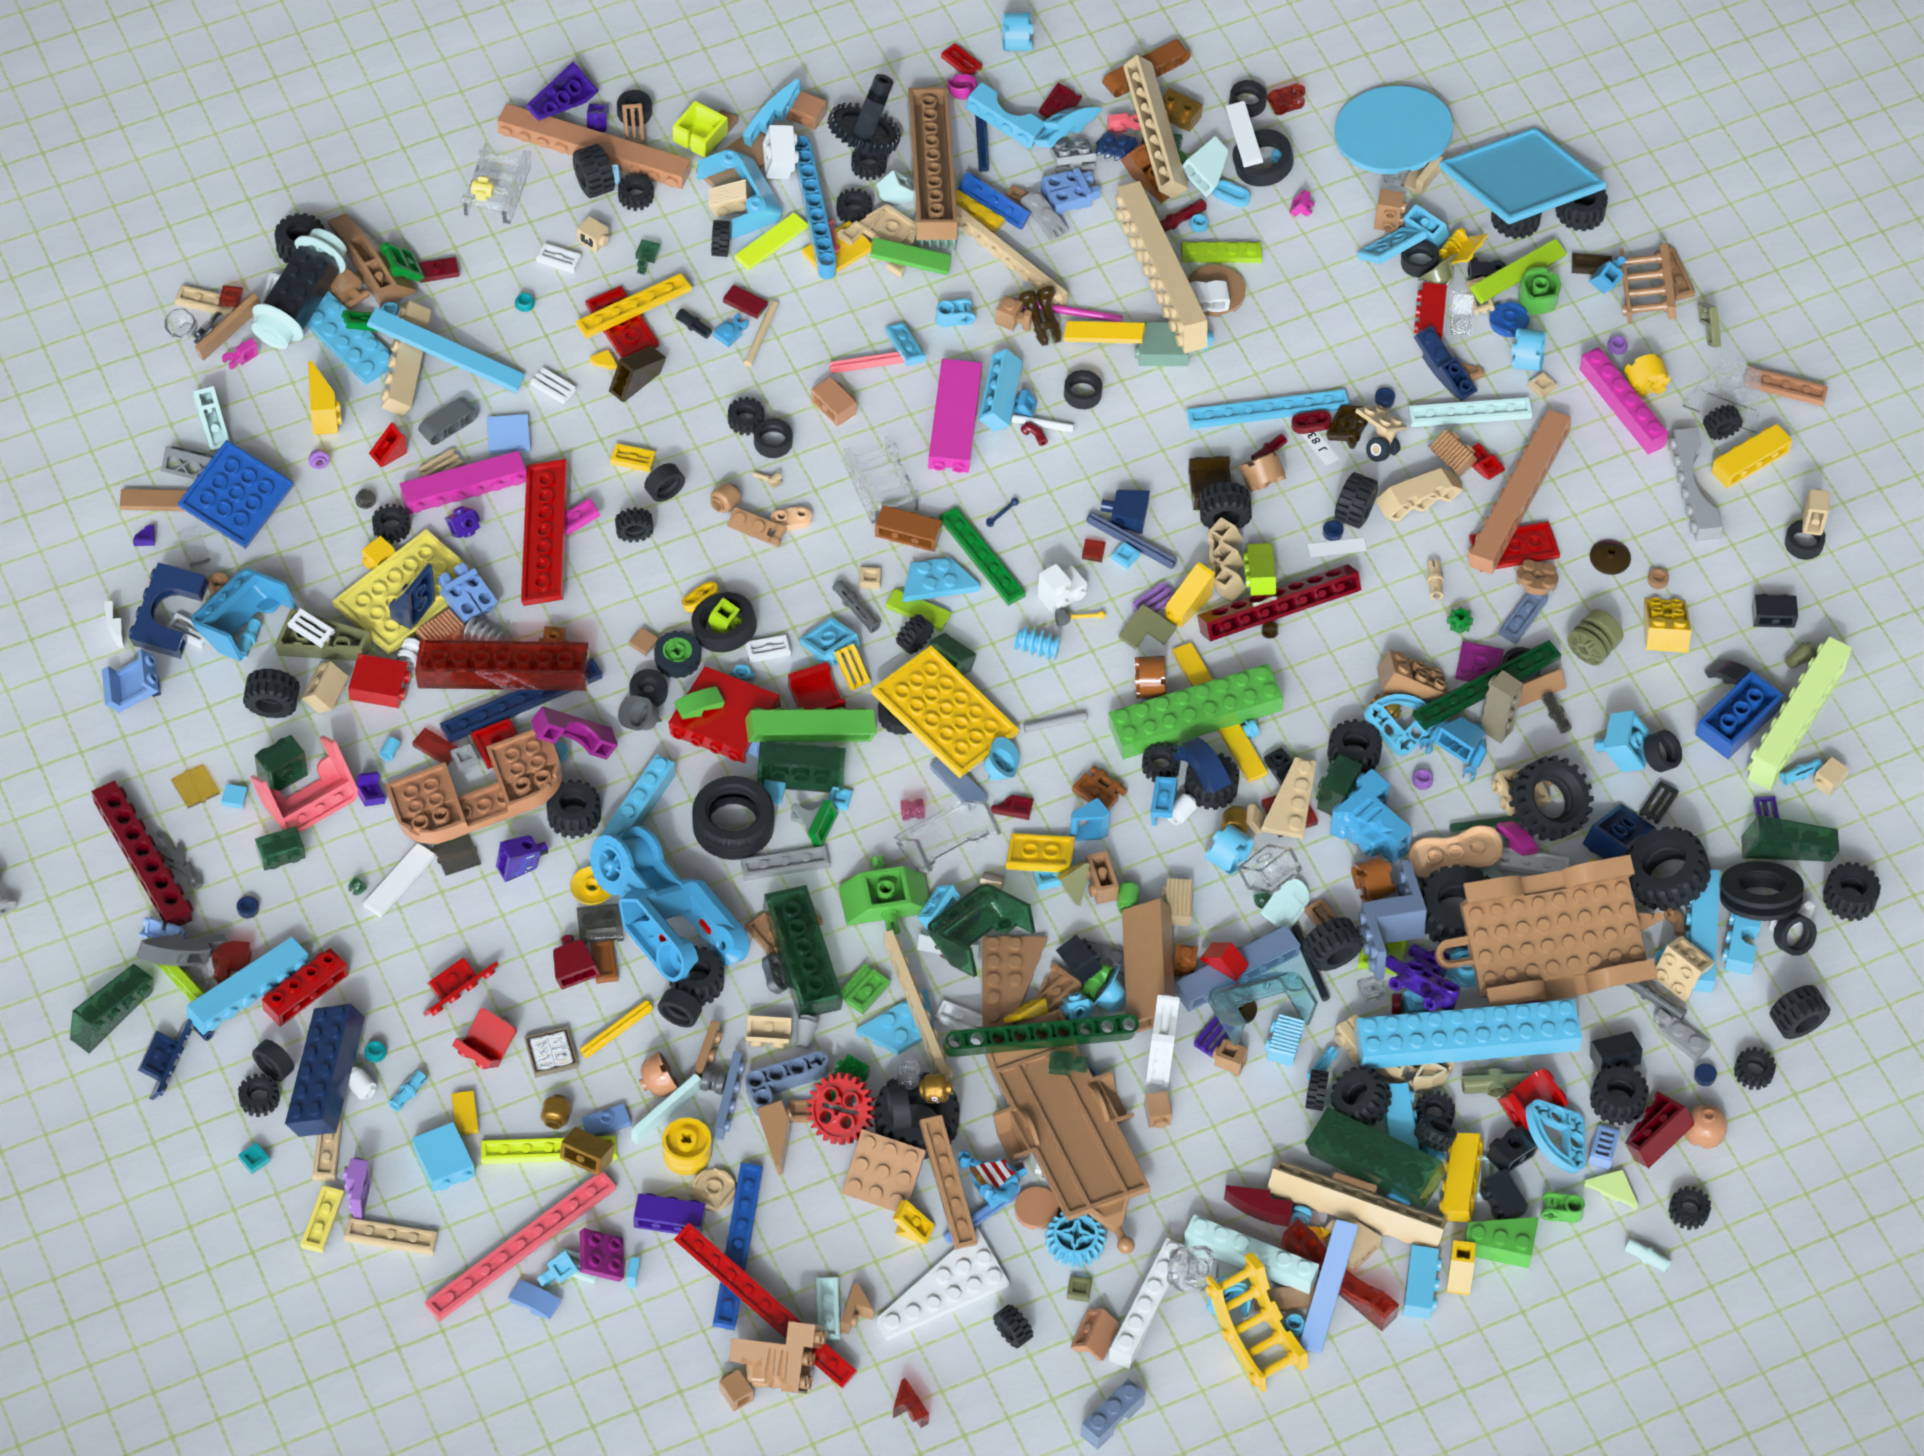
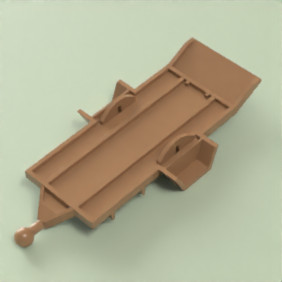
M1061 1009L1015 1025L1066 1019ZM1058 1031L1059 1035L1064 1037L1068 1036V1034L1065 1031ZM1036 1033L1039 1038H1046L1044 1033ZM1014 1035L1017 1040H1024L1022 1035ZM993 1037L995 1042H1003L1000 1037ZM1076 1045L985 1054L992 1075L1009 1106L1008 1108L993 1112L997 1136L1010 1162L1028 1157L1033 1153L1041 1169L1042 1178L1045 1177L1057 1200V1207L1061 1208L1067 1221L1089 1214L1111 1232L1115 1233L1118 1239L1117 1248L1122 1254L1133 1252L1135 1242L1131 1237L1126 1236L1122 1229L1129 1199L1150 1192V1185L1118 1124L1130 1120L1135 1115L1133 1112L1127 1114L1119 1099L1112 1071L1092 1077Z

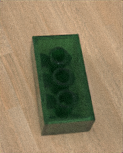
M760 741L758 783L763 786L766 779L786 783V790L830 793L832 787H838L839 791L835 790V793H841L844 788L846 748Z

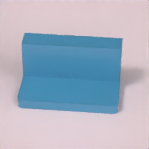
M1156 776L1150 811L1153 826H1157L1158 817H1173L1178 785L1177 778Z

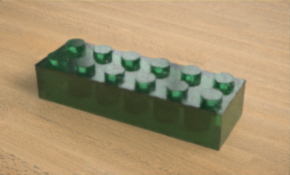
M807 885L764 894V912L798 1019L800 1015L816 1016L841 1010L843 996Z
M1327 1107L1305 1142L1311 1156L1366 1182L1376 1184L1377 1187L1423 1209L1447 1173L1442 1160Z

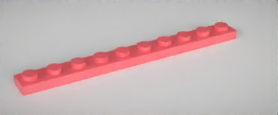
M604 1172L599 1176H593L425 1301V1307L440 1322L614 1192L616 1185Z

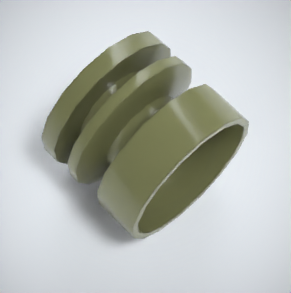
M1592 609L1574 630L1568 634L1567 642L1572 652L1579 659L1590 665H1600L1623 640L1624 633L1620 624L1610 614L1599 609Z

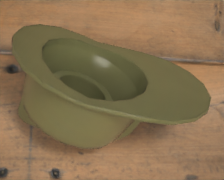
M1458 253L1445 259L1432 271L1421 276L1418 281L1424 280L1428 283L1445 284L1447 287L1451 285L1454 279L1451 262L1458 256Z

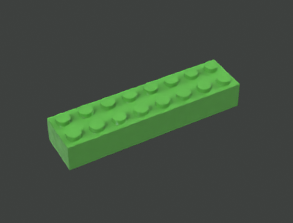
M1265 664L1110 711L1109 728L1122 759H1127L1145 753V749L1149 748L1151 744L1156 747L1157 742H1160V746H1163L1164 742L1169 746L1194 736H1202L1219 729L1244 723L1245 720L1250 721L1283 711V696L1269 664Z

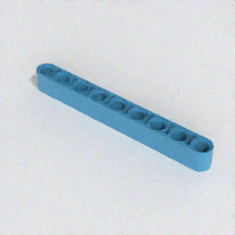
M797 136L795 151H798V163H795L816 266L821 278L831 279L836 275V256L812 146L808 137Z

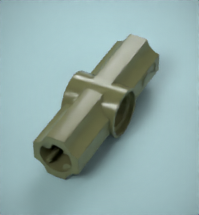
M1492 1068L1485 1073L1462 1074V1092L1464 1094L1487 1093L1491 1097H1499L1523 1080L1529 1073L1528 1071L1504 1072L1503 1069Z

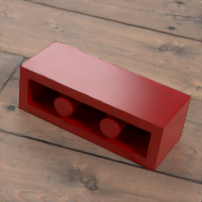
M1423 282L1422 290L1417 292L1416 302H1420V306L1416 305L1415 317L1419 318V320L1415 321L1414 333L1418 334L1432 326L1442 340L1447 285Z

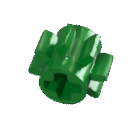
M1462 607L1455 611L1451 610L1450 616L1447 617V624H1451L1450 631L1453 630L1458 634L1464 631L1469 632L1474 618L1469 617L1470 611L1462 609Z

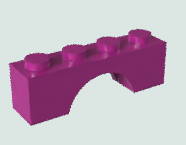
M544 706L540 708L531 720L537 739L555 744L559 737H568L582 745L589 755L607 760L618 746L612 727Z

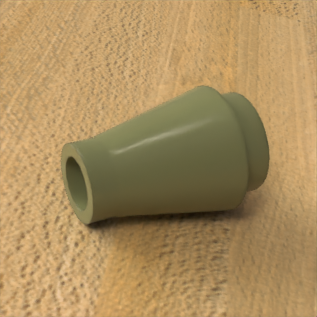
M1802 642L1784 659L1785 663L1792 669L1798 665L1810 662L1812 657L1817 656L1816 649L1810 642Z

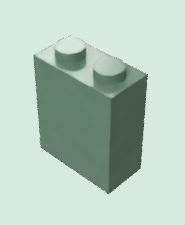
M1138 322L1145 323L1146 326L1143 343H1138V346H1135V359H1139V366L1188 365L1189 353L1184 354L1181 346H1177L1176 334L1170 331L1168 322Z

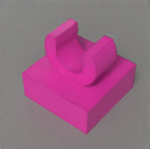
M1304 189L1292 200L1289 213L1295 217L1300 213L1304 216H1309L1313 212L1310 208L1315 204L1312 200H1309L1311 193Z

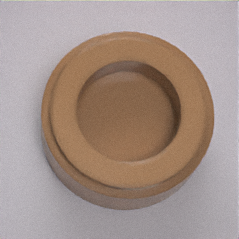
M1661 568L1652 569L1648 575V584L1654 589H1663L1668 584L1669 574Z

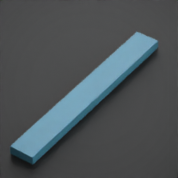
M375 307L368 320L367 326L515 393H517L525 374L377 307Z
M1346 389L1191 408L1186 410L1190 429L1292 417L1296 414L1318 410L1327 412L1338 411L1340 405H1350Z

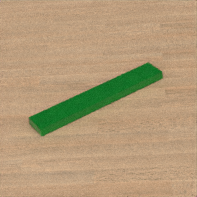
M957 507L939 515V520L942 521L943 526L1008 606L1026 596V592Z

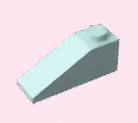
M214 386L194 391L192 396L210 451L220 449L226 440L229 441Z

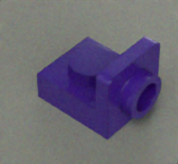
M589 103L587 128L606 132L609 104Z

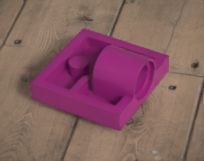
M586 1228L579 1231L580 1272L617 1282L623 1280V1238Z

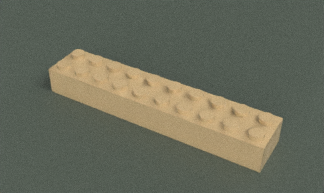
M1137 181L1118 186L1117 195L1115 196L1117 209H1115L1116 218L1118 221L1121 220L1123 233L1128 235V242L1130 247L1135 250L1136 260L1142 264L1143 275L1148 277L1149 287L1155 291L1156 302L1162 306V314L1164 318L1168 319L1170 331L1176 334L1177 346H1181L1184 354L1207 348V318L1141 182Z

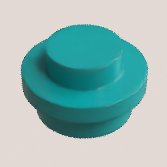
M521 293L515 299V308L521 312L531 311L535 306L534 298L528 293Z
M379 1041L370 1042L364 1049L365 1058L373 1063L382 1061L387 1054L386 1047Z

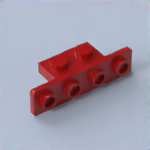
M463 957L427 982L439 999V1002L423 1012L424 1016L430 1013L432 1016H435L444 1009L442 1007L444 1003L449 1001L452 1004L461 997L459 993L465 988L469 992L478 985L477 980L482 976L484 979H487L496 972L494 968L499 965L497 961L476 975Z

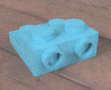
M833 617L799 638L801 646L811 651L816 661L819 663L828 662L829 666L838 665L833 652L850 644H854L857 650L860 647L857 633Z

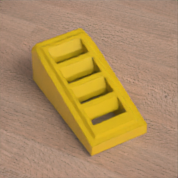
M1040 998L1028 1001L1004 1017V1022L1010 1023L1027 1020L1049 1013L1046 999Z

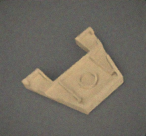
M885 204L866 215V218L863 220L855 221L847 229L838 231L837 238L852 246L864 233L872 239L875 237L913 246L916 238V227L913 220ZM888 262L886 269L901 278L906 266Z

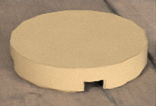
M722 1169L702 1170L692 1181L693 1200L705 1203V1210L707 1211L725 1209L735 1198L736 1186L734 1179L727 1171Z

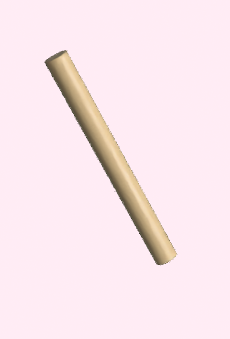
M774 300L771 301L744 361L746 366H752L778 307V302Z

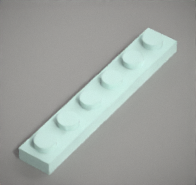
M1529 397L1413 405L1408 408L1411 427L1532 418Z

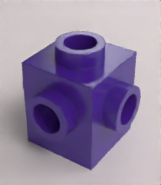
M465 506L454 509L453 514L445 517L452 537L461 538L464 536V538L474 535L476 533L475 530L481 528L478 513L471 508H465Z

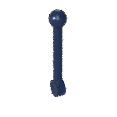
M1013 498L1011 503L993 518H988L986 525L993 527L994 522L1011 507L1019 504V500Z

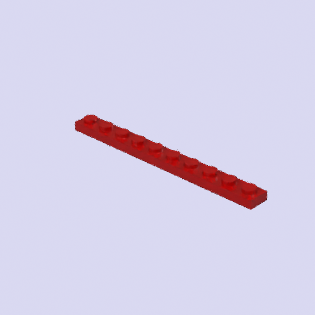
M689 1222L673 1239L785 1339L787 1337L788 1321L802 1323ZM822 1344V1349L813 1348L815 1353L814 1365L842 1389L858 1372L827 1344Z

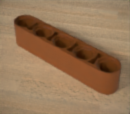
M1175 39L1141 57L1152 62L1157 78L1186 63L1191 57V53L1180 40ZM1123 66L1108 73L1103 78L1102 84L1115 98L1130 92Z

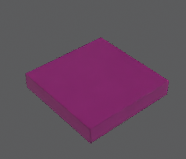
M1463 641L1455 679L1470 682L1500 666L1504 649Z

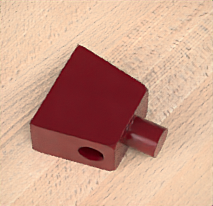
M564 935L561 938L562 946L553 950L555 978L561 989L563 990L601 976L583 940L574 941L573 935Z

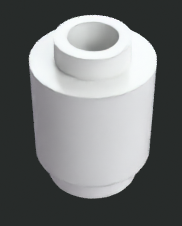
M1181 794L1175 800L1173 817L1167 819L1174 825L1183 823L1197 809L1196 800L1191 795Z
M358 1066L352 1068L348 1087L359 1099L371 1098L375 1094V1082L364 1069H360Z

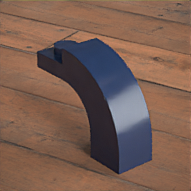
M1194 736L1178 744V750L1172 752L1175 760L1186 761L1192 766L1205 792L1214 793L1232 784L1219 757L1203 739Z

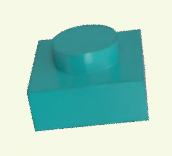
M254 1143L238 1154L239 1160L251 1174L270 1162V1157L257 1143Z

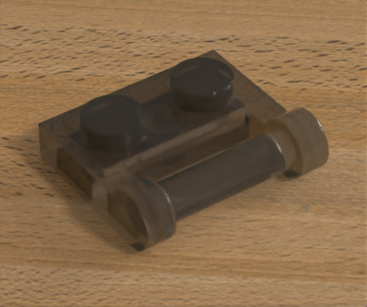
M619 903L576 908L579 939H582L585 945L588 942L607 940L624 941ZM616 927V931L586 934L585 931Z

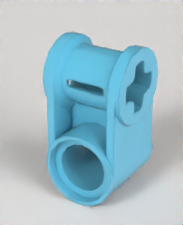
M962 298L939 302L936 309V323L941 327L973 323L976 318L971 310V300Z

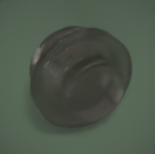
M362 489L355 496V503L362 509H368L375 505L376 496L371 490Z

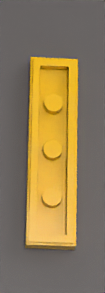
M1067 321L1063 339L1065 342L1143 343L1146 326L1145 323Z

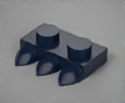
M1107 131L1096 142L1095 153L1096 156L1105 153V159L1114 155V161L1125 157L1138 145L1136 137Z

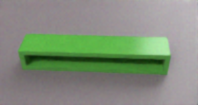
M863 707L854 710H846L845 708H836L834 710H825V708H816L814 710H805L804 708L764 710L763 708H755L750 710L745 718L748 742H871L877 733L874 710H866Z

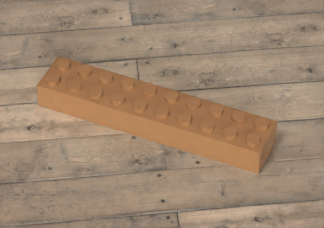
M948 87L908 88L907 106L916 240H956L957 209Z

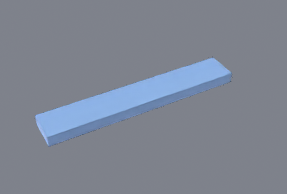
M1337 1219L1335 1221L1300 1340V1345L1305 1350L1322 1354L1357 1234V1224Z

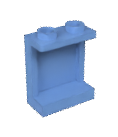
M143 649L138 650V659L117 671L109 666L102 669L105 705L119 713L159 692L155 656Z

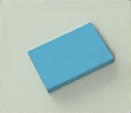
M1402 226L1359 250L1357 256L1358 259L1381 264L1427 238L1425 231Z

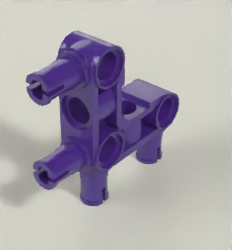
M1414 944L1410 947L1408 955L1415 959L1404 963L1392 955L1386 957L1385 967L1398 975L1390 978L1389 987L1391 989L1394 988L1395 991H1398L1405 987L1425 999L1423 1004L1429 1011H1434L1437 1008L1443 1010L1455 1009L1460 987L1450 980L1444 979L1447 969L1442 968L1436 962L1434 957L1435 950L1427 951ZM1443 952L1444 958L1450 961V955Z

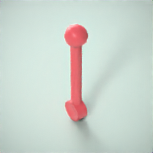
M828 219L834 251L837 253L840 251V246L835 238L834 220Z

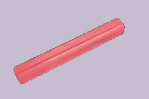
M897 351L831 361L829 368L831 373L905 362Z

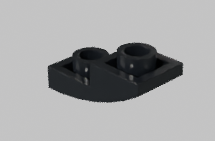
M1718 659L1704 672L1708 678L1722 679L1724 684L1737 685L1751 670L1738 662Z
M1279 748L1264 756V761L1282 786L1293 760L1282 748Z

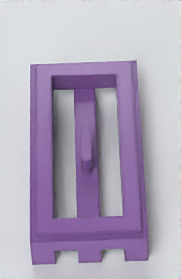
M1162 582L1134 601L1132 607L1137 611L1142 604L1148 608L1155 605L1151 610L1157 613L1166 607V604L1175 592L1173 593L1172 589L1167 587L1165 582ZM1166 595H1168L1167 598H1165L1163 601H1161L1160 603H1158V601H1159L1160 599H1162L1163 597H1165Z

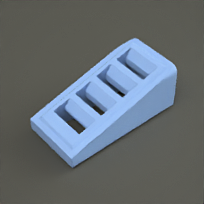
M1598 1125L1588 1164L1610 1170L1620 1130ZM1601 1132L1614 1135V1138L1601 1134ZM1601 1138L1604 1140L1612 1141V1144L1600 1141L1599 1139ZM1598 1145H1601V1146H1604V1147H1608V1148H1611V1149L1608 1150V1149H1605V1148H1601V1147H1598ZM1596 1151L1609 1154V1156L1598 1154Z

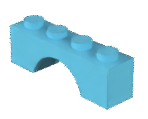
M981 82L969 95L965 108L1021 145L1031 149L1035 145L1034 139L1045 130L1044 121L1031 113L1023 116L1007 113L998 104V92Z

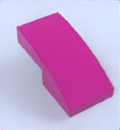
M1515 821L1497 823L1496 831L1510 839L1508 848L1522 856L1539 852V848L1524 828L1521 829L1518 823Z

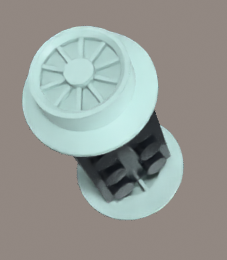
M313 229L308 236H300L296 239L295 246L297 250L263 304H257L252 309L256 319L252 324V331L260 340L272 347L285 349L291 341H300L303 338V329L336 276L343 273L346 269V263L343 259L347 252L346 246L338 237L326 230Z

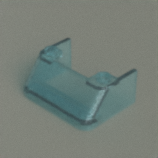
M1270 972L1213 988L1208 996L1209 1005L1234 1045L1239 1043L1246 1025V1021L1238 1008L1246 1003L1286 993L1302 1020H1305V1025L1310 1024L1318 1005L1316 998L1302 976L1295 972Z

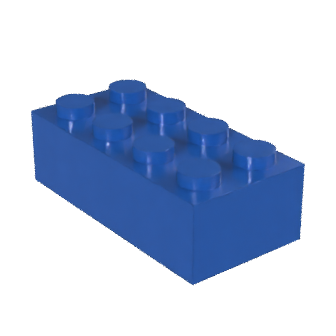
M1751 670L1699 721L1695 735L1726 759H1729L1781 709L1785 695Z

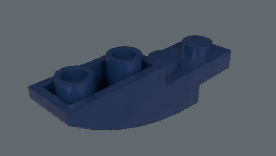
M1432 326L1413 337L1424 353L1422 358L1427 366L1456 398L1462 401L1478 391L1457 357L1452 358Z

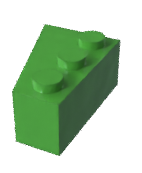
M1539 1217L1468 1222L1464 1241L1476 1243L1475 1257L1529 1268Z

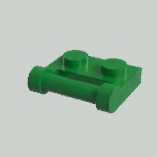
M384 242L380 245L382 254L386 256L391 266L390 271L393 276L398 277L402 275L408 280L421 282L425 276L413 251L390 242Z

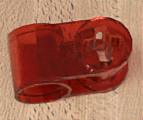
M1292 84L1271 91L1267 95V101L1275 115H1283L1287 112L1303 108L1305 104L1303 96L1306 90L1301 84Z

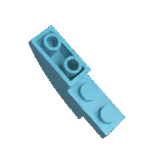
M1078 106L1057 112L1043 122L1046 129L1034 139L1036 146L1051 148L1056 145V142L1061 137L1066 136L1069 132L1078 133L1082 131L1085 125L1096 119V116L1102 111L1101 107Z

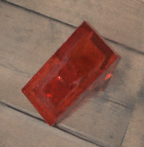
M904 1378L901 1380L893 1407V1418L908 1411L910 1419L913 1422H917L920 1428L929 1424V1413L907 1379Z

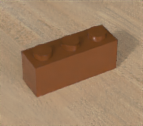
M882 505L875 524V537L935 552L942 533L941 520Z

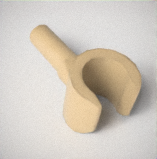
M758 472L753 474L754 477L767 481L772 488H776L783 483L780 480L782 476L777 472L771 477Z

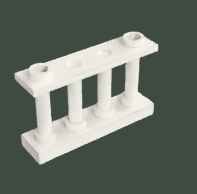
M1172 995L1157 996L1146 1085L1168 1088L1180 998Z

